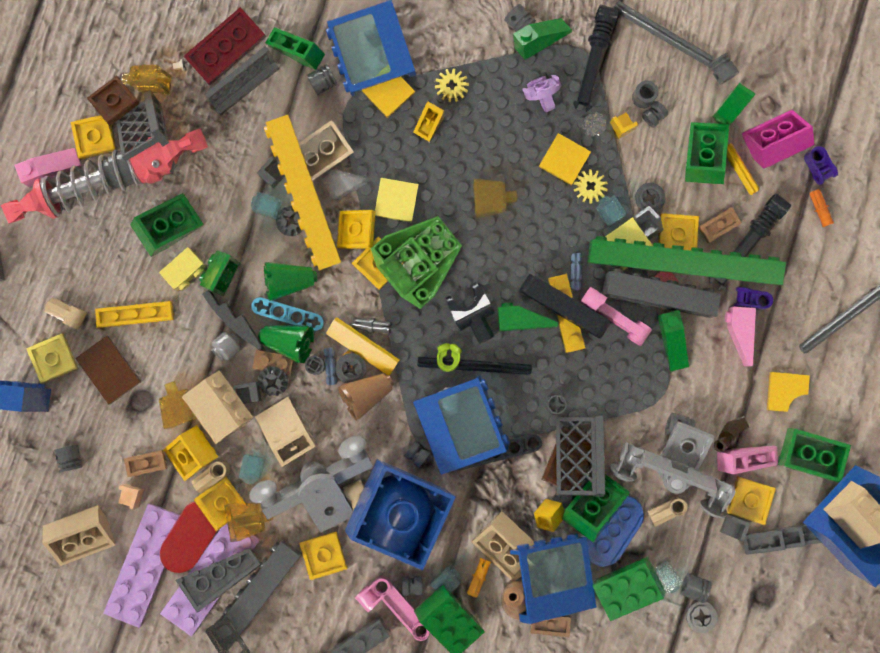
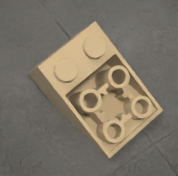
M289 397L255 416L281 467L286 466L318 446Z

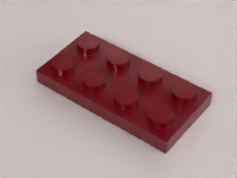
M240 7L186 53L184 58L210 86L260 43L266 35Z

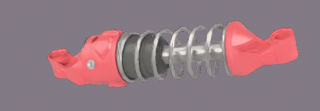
M197 129L185 134L179 141L169 139V143L163 147L158 142L127 161H124L121 151L115 149L112 155L108 157L101 154L98 158V166L94 162L86 160L84 171L73 165L70 169V176L63 171H58L56 181L48 176L36 179L32 190L20 202L13 200L2 204L1 208L8 224L24 219V215L28 211H38L55 219L58 216L60 217L62 213L60 202H62L65 210L70 213L69 198L76 196L80 206L84 207L85 202L81 194L90 191L94 201L98 202L99 198L95 188L104 185L107 194L112 196L111 189L114 190L121 187L125 191L126 187L132 184L139 186V184L155 183L162 180L163 176L174 173L178 158L185 150H191L194 153L207 148L208 144L202 130ZM88 164H91L96 171L88 174ZM74 169H77L82 177L74 179ZM60 175H64L69 182L60 185Z

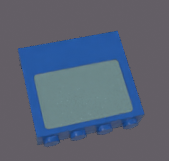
M392 0L327 21L329 28L325 30L328 39H333L335 46L331 48L334 57H339L340 63L337 66L340 75H345L346 81L343 84L346 93L350 92L352 96H355L357 91L407 74L409 78L416 76Z
M481 376L430 396L421 397L413 402L441 475L499 455L508 450V445H510L507 434L503 435L501 429L503 427L500 416L495 414V402L492 397L489 398L487 381L485 379L482 380Z
M578 533L568 534L565 539L554 537L550 538L551 542L540 540L535 541L532 546L520 544L517 545V549L510 550V554L519 555L527 612L519 614L520 622L533 624L597 608L594 588L592 586L593 579L586 537H579Z

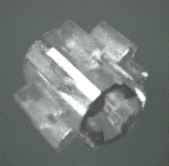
M597 112L595 115L589 113L583 120V129L587 131L586 134L589 136H600L606 129V120L603 119L602 114Z

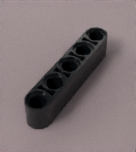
M528 274L519 289L527 297L599 339L603 337L611 323L607 318L532 274Z
M535 434L509 439L510 444L512 442L518 443L519 450L516 453H511L508 445L507 452L501 453L498 457H490L459 468L456 471L536 452L541 448L542 440ZM532 437H535L538 441L535 448L528 446V440ZM497 442L458 452V455L466 459L471 457L475 451L483 453L491 450L493 447H499L500 444Z

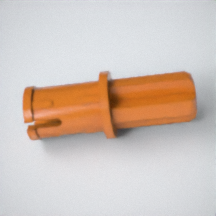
M820 189L810 192L809 195L816 209L814 212H817L822 227L833 224L834 221L828 210L829 205H826Z

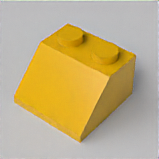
M197 425L180 434L164 449V452L184 481L218 458L215 449L210 445L204 433Z

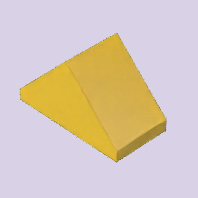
M428 101L413 133L430 142L444 119L445 111Z

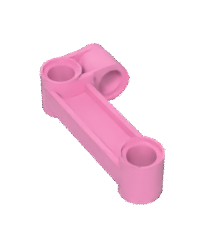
M590 287L580 303L598 312L629 333L627 338L635 344L642 346L652 329L641 321L634 323L605 303L606 296Z
M379 576L355 596V599L367 612L371 611L382 600L416 640L424 641L428 638L430 634L428 630L422 635L416 632V628L423 625L414 613L415 608L388 577ZM384 581L388 588L383 591L379 590L377 583Z

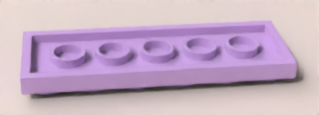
M151 503L147 505L103 614L138 628L142 626L165 569L160 560V547L180 515Z
M233 519L218 531L189 574L246 549L252 548L254 550L261 539ZM179 587L160 614L192 637L220 597L200 612H196Z

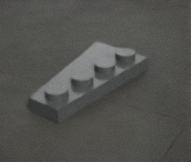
M249 548L175 581L195 611L200 612L261 566L262 563L252 548Z

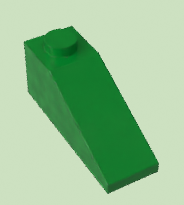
M562 18L529 24L513 33L514 46L523 59L526 60L572 33V29Z
M275 27L265 42L271 48L314 70L318 68L325 56V53L314 42Z
M739 83L723 100L712 117L715 118L718 124H732L755 96V93Z
M502 303V307L497 308L499 332L558 327V322L520 306H513V303Z
M680 310L658 315L657 318L670 372L688 368L689 361L685 331Z

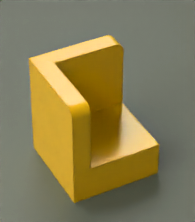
M627 112L618 117H613L610 121L618 139L634 131L638 126L637 122L633 123Z
M545 499L534 512L537 528L554 532L563 521V505L557 501Z

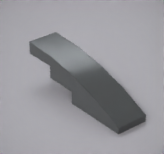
M208 290L202 294L213 311L230 329L257 349H264L244 315L236 317L229 304L225 302L220 305L211 291Z
M805 524L746 534L743 541L746 555L782 551L788 548L822 543Z

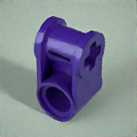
M818 146L806 152L804 156L805 163L818 185H822L825 180L831 177L835 178L838 176V170L832 163L825 148ZM814 152L817 153L819 157L818 161L813 158Z
M736 287L737 299L733 307L765 310L773 304V297L769 292ZM760 296L766 299L765 306L759 303Z

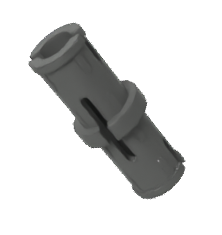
M353 318L355 323H352V328L367 330L369 333L382 332L390 334L392 331L389 329L392 328V322L378 321L375 318Z

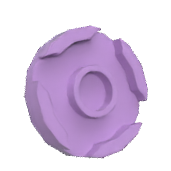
M551 75L552 78L546 79V76L539 77L529 82L527 89L523 88L525 98L527 100H540L541 106L546 113L555 109L552 94L561 88L560 79L556 75Z

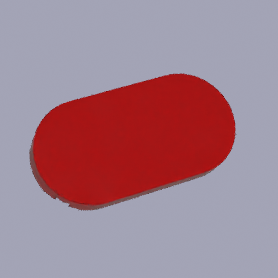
M195 501L189 503L184 508L160 547V560L163 566L174 573H183L192 569L216 533V530Z

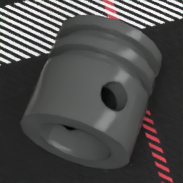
M521 4L516 5L504 19L515 32L536 22L535 18L529 15L530 13Z
M728 53L719 56L708 64L719 85L729 81L739 73L733 61H730L731 58L728 57Z
M327 64L324 65V68L320 67L321 70L317 69L307 74V78L317 95L327 91L329 87L332 88L333 84L337 85Z
M648 80L642 81L637 85L632 94V101L636 107L645 109L653 104L658 96L657 85Z
M672 412L666 423L665 435H671L677 421L695 427V419Z
M78 445L54 450L56 461L59 463V473L83 467L80 465L82 461L79 460L81 457Z
M687 573L682 582L680 594L705 603L710 595L712 583Z

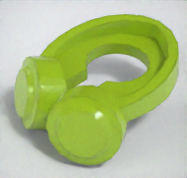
M449 343L439 345L437 347V364L439 368L446 372L455 370L460 362L461 348ZM450 349L454 362L452 365L447 366L443 363V358L447 355V350Z

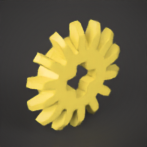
M446 69L447 75L440 73L439 75L442 79L436 78V82L440 83L435 86V89L440 88L437 95L442 93V100L449 97L448 102H451L452 98H455V101L458 102V96L463 99L464 95L462 92H468L464 86H469V83L463 82L467 77H460L462 71L456 75L455 69L452 70V74ZM450 80H453L455 84L457 83L454 90H450V87L446 86V84L450 83Z
M589 169L588 175L585 171H582L583 177L577 175L576 178L580 181L574 182V185H578L574 192H580L577 197L583 196L582 202H585L588 198L589 204H592L594 198L599 202V195L602 198L605 197L602 191H607L608 189L604 188L603 185L608 183L607 181H601L605 177L604 175L597 177L599 171L592 175V169ZM588 181L596 184L594 191L586 189Z

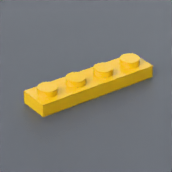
M567 274L548 278L549 285L573 298ZM556 314L565 352L585 349L580 327Z

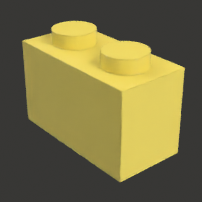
M187 247L159 273L174 290L183 291L190 285V281L194 277L198 278L201 276L203 271H205L204 268L207 266L192 249Z

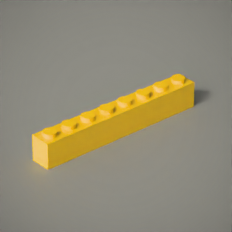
M289 115L267 121V126L264 127L267 138H271L274 144L271 146L274 157L278 156L280 164L277 166L281 176L285 175L287 182L284 185L287 193H291L294 201H291L294 212L298 211L300 219L297 221L301 231L305 230L307 235L304 240L307 248L312 249L313 255L311 260L314 267L318 266L319 270L341 263Z

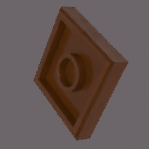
M117 75L87 97L88 101L109 126L140 104Z

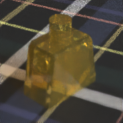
M135 65L130 67V73H123L122 82L132 86L139 92L151 90L152 93L170 94L172 76L158 65Z
M474 179L475 218L506 212V203L517 202V191H505V182Z
M175 381L165 384L167 396L159 398L164 430L197 419L182 398L189 390L183 389L179 391Z
M260 503L224 505L230 542L241 541L265 531L264 522L273 520V517L270 519L266 518Z

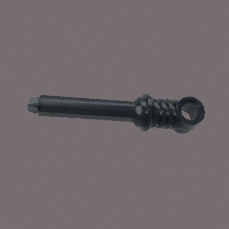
M602 4L598 7L593 33L588 38L589 45L591 46L578 99L573 102L575 109L578 108L579 104L587 106L585 112L592 108L590 102L604 50L611 46L610 36L618 16V9Z
M775 193L766 202L761 214L756 219L750 221V231L733 252L742 253L741 257H747L761 238L770 236L771 229L775 226L774 223H777L789 211L791 204ZM709 277V284H712L714 280L721 284L717 290L726 288L724 284L728 279Z

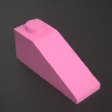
M71 148L34 157L14 166L21 183L31 187L36 179L44 178L45 176L53 178L56 177L58 171L66 173L70 171L73 165L81 167L82 164L76 149Z
M730 307L725 312V322H727L728 331L743 365L746 367L753 366L756 308Z
M777 446L732 448L722 452L717 451L718 471L738 474L778 465Z

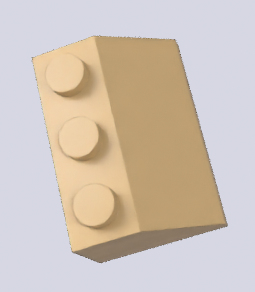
M332 120L299 142L312 181L354 152Z
M220 370L204 379L182 396L215 444L245 426L253 418Z
M851 481L823 510L860 549L879 544L880 505L865 488Z
M98 505L43 525L42 543L60 566L115 546V540L107 517Z
M502 511L472 540V543L512 581H516L521 577L519 555L510 554V550L517 549V545L520 544L534 545V541ZM544 550L527 555L529 570L535 566Z

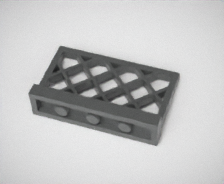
M264 46L206 92L205 96L218 113L222 115L278 71L279 67L274 62L268 48Z
M151 90L144 93V101L140 102L139 105L116 121L121 156L124 161L129 160L158 142L162 147L169 143L161 103Z
M603 416L556 417L557 495L603 497L605 495ZM560 422H568L573 428L565 434L560 429ZM582 422H591V430L585 435L578 426ZM574 430L583 436L577 444L568 437ZM565 439L574 446L567 454L560 448V444ZM585 439L591 444V450L587 454L578 447ZM575 448L584 456L577 464L568 456ZM565 458L574 465L568 473L561 468V462ZM585 458L591 463V469L587 473L578 466ZM575 468L584 475L577 483L569 476ZM565 478L574 485L569 491H561V482ZM587 478L592 483V491H584L579 484Z

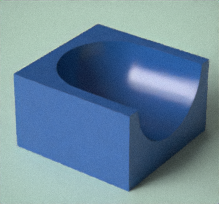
M377 459L345 528V532L352 541L423 570L456 496L438 485Z
M855 465L803 523L848 571L876 588L880 584V543L860 549L823 510L851 481L865 488L880 505V477Z

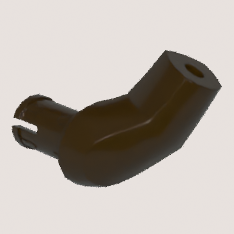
M744 416L726 423L719 434L718 440L714 442L716 451L722 452L725 449H732L737 443L739 434L750 428Z

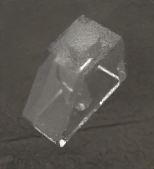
M337 169L331 170L327 173V177L322 179L333 200H341L370 182V179Z

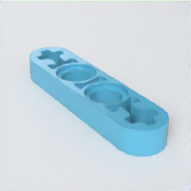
M261 297L254 299L251 304L254 313L294 326H304L306 314H308V319L315 320V317H317L320 325H316L313 328V324L306 322V326L312 327L314 331H320L324 326L323 318L309 311L269 301ZM263 301V305L270 307V303H272L270 315H267L268 310L261 309L258 311L256 304H260ZM278 306L284 309V314L281 317H276L273 313L274 309ZM295 312L302 314V320L298 323L292 320V315Z

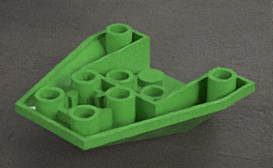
M439 216L384 236L371 247L376 267L398 294L416 307L422 308L436 295L462 245Z

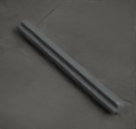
M620 1L615 4L614 8L619 10L618 14L702 64L708 66L713 60L712 55Z
M880 285L800 344V350L804 354L808 353L880 299Z

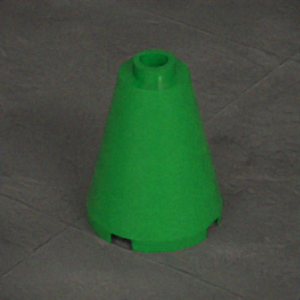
M271 262L264 263L265 286L269 289V291H266L269 301L313 287L314 282H317V273L312 270V267Z
M264 326L259 331L258 339L262 345L297 363L304 364L312 351L309 345L310 342L314 343V330L309 326Z

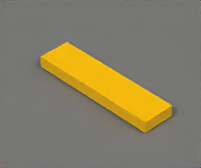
M173 301L95 309L97 328L174 320Z
M337 317L326 332L328 336L359 355L386 375L390 376L400 359Z

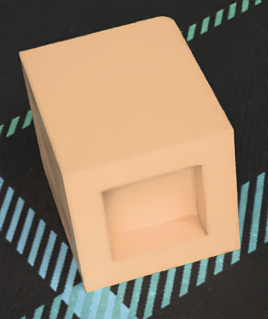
M128 484L120 485L119 489L122 491L118 503L130 506V509L139 508L144 489Z

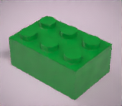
M787 428L778 465L833 482H840L843 478L851 445L795 428Z
M648 557L599 577L592 585L610 621L664 599L666 593Z
M444 585L414 610L419 622L450 653H463L485 633L478 620Z

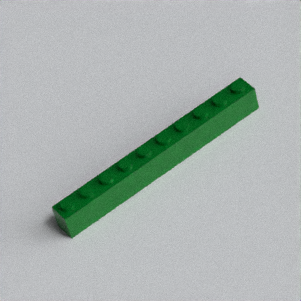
M596 236L595 239L590 240L588 263L772 285H783L786 262L780 261L779 257L768 256V260L760 259L761 255L749 254L748 258L741 257L742 253L737 252L723 255L720 250H711L710 253L703 252L702 248L691 247V251L684 250V246L672 245V248H664L665 244L653 243V246H647L644 241H634V244L626 243V239L615 238L613 242L607 241V237Z

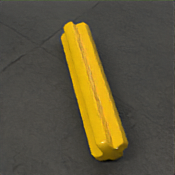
M728 144L727 158L748 193L753 195L759 191V187L733 144Z

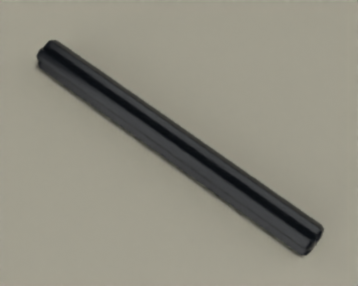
M418 357V367L439 368L437 358ZM443 358V363L447 366L452 365L454 359ZM460 359L459 365L455 370L530 375L532 373V365Z

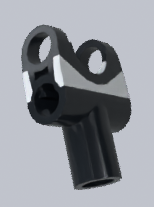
M475 282L471 284L475 297L472 305L462 307L457 302H454L451 295L446 297V300L459 330L462 331L471 327L478 343L481 344L494 337L485 318L495 314L487 296Z

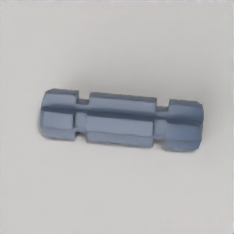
M573 253L571 255V262L573 264H571L572 282L570 283V288L573 291L581 290L582 264L580 262L582 261V254Z
M332 347L325 348L327 385H336L335 349Z

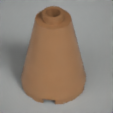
M383 373L342 384L338 387V391L343 403L345 402L348 406V412L354 420H357L389 394L394 383L389 375L386 376Z
M522 580L509 583L501 595L503 610L508 616L520 620L519 614L527 612ZM531 584L533 597H539L537 589Z

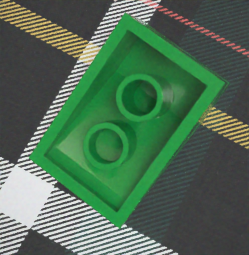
M691 122L685 182L724 184L730 124Z
M184 193L135 216L130 224L150 257L166 250L204 225Z
M216 251L209 258L208 264L210 265L207 271H203L199 281H201L200 286L224 297L240 262L231 255Z
M605 474V495L603 497L577 495L565 509L562 520L594 543L627 499L630 491ZM589 481L583 490L592 491V483Z

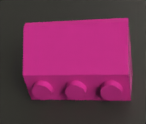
M793 110L742 133V137L753 159L763 169L815 145L813 126Z

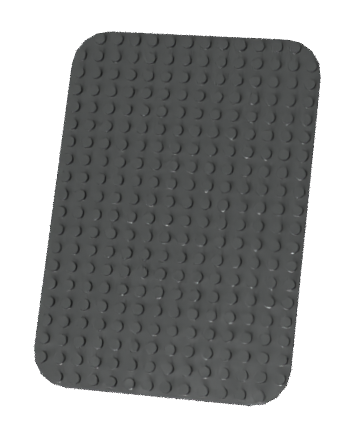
M570 44L548 46L526 60L519 53L422 73L410 78L404 77L403 79L415 93L389 118L361 90L357 91L355 96L348 100L343 112L345 140L354 151L349 155L361 210L375 211L381 178L419 184L412 223L375 216L373 241L378 236L382 239L386 235L439 216L462 245L436 295L422 308H418L402 298L389 281L379 291L385 321L392 322V328H389L392 331L388 334L392 354L400 359L396 365V372L407 422L413 437L428 450H431L413 402L421 397L438 393L446 387L451 388L473 380L478 376H481L482 380L485 379L489 387L487 393L489 398L492 397L495 402V414L500 416L503 427H501L503 435L507 434L508 439L555 431L556 417L603 416L604 420L645 410L654 406L661 399L670 381L669 363L656 308L653 306L607 297L605 301L606 304L634 323L641 321L652 329L642 346L628 339L629 333L613 322L610 323L601 339L581 329L585 349L568 353L565 352L559 324L558 327L499 332L497 308L502 307V303H513V306H520L558 322L556 313L519 291L528 274H532L548 283V278L567 274L570 284L572 282L571 264H573L571 262V255L573 253L582 254V261L580 262L582 264L581 290H571L573 299L581 302L590 287L602 294L605 273L612 271V269L622 270L619 266L588 263L590 240L595 239L596 236H607L632 217L634 219L613 127L610 124L611 119L600 72L598 71L590 102L592 108L585 112L587 106L579 104L578 108L575 109L573 102L578 99L589 55L583 49ZM446 69H448L450 74L455 69L456 75L462 71L460 77H467L463 82L469 83V86H464L468 92H462L464 98L462 99L458 96V102L455 101V98L448 102L449 97L442 100V93L437 95L440 88L435 89V86L440 83L436 82V78L442 79L439 75L440 73L447 75ZM551 75H556L560 79L561 88L552 94L555 109L546 113L541 106L540 100H527L525 98L523 88L527 89V84L539 77L546 76V79L552 78ZM450 80V83L446 84V86L450 87V90H454L457 83L455 84L453 80ZM428 101L445 111L444 119L430 142L413 133ZM558 133L591 151L578 175L583 177L582 171H585L588 175L589 169H592V175L599 171L597 177L605 176L601 181H607L608 184L603 185V187L608 190L602 191L605 195L604 198L600 195L598 196L599 202L595 198L592 204H589L588 198L585 202H582L584 197L578 198L577 195L580 192H574L578 185H574L573 182L571 186L539 167ZM588 181L586 189L594 191L596 184ZM626 268L623 270L624 274L639 273L642 274L643 278H648L647 270ZM475 282L487 296L495 314L485 318L494 337L481 344L478 343L471 327L462 331L459 330L446 300V297L451 295L454 302H457L462 307L472 305L475 297L471 284ZM449 343L461 348V360L531 364L532 373L525 375L467 370L446 372L439 368L418 367L417 360L418 357L437 358V347ZM450 349L447 350V355L444 358L453 359ZM475 386L458 392L461 396L459 412L454 414V417H444L457 452L499 442L478 387ZM561 395L565 398L567 407L563 413L552 414L547 410L546 401L550 396ZM560 422V429L563 426L566 428L572 427L568 422Z

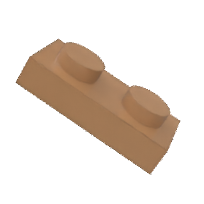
M731 207L698 228L707 243H710L742 224V222Z
M256 350L252 369L263 370L267 367H277L283 370L286 375L291 376L294 361L282 354Z
M164 450L124 458L127 477L167 469Z
M561 616L533 623L530 626V633L570 637L571 616Z

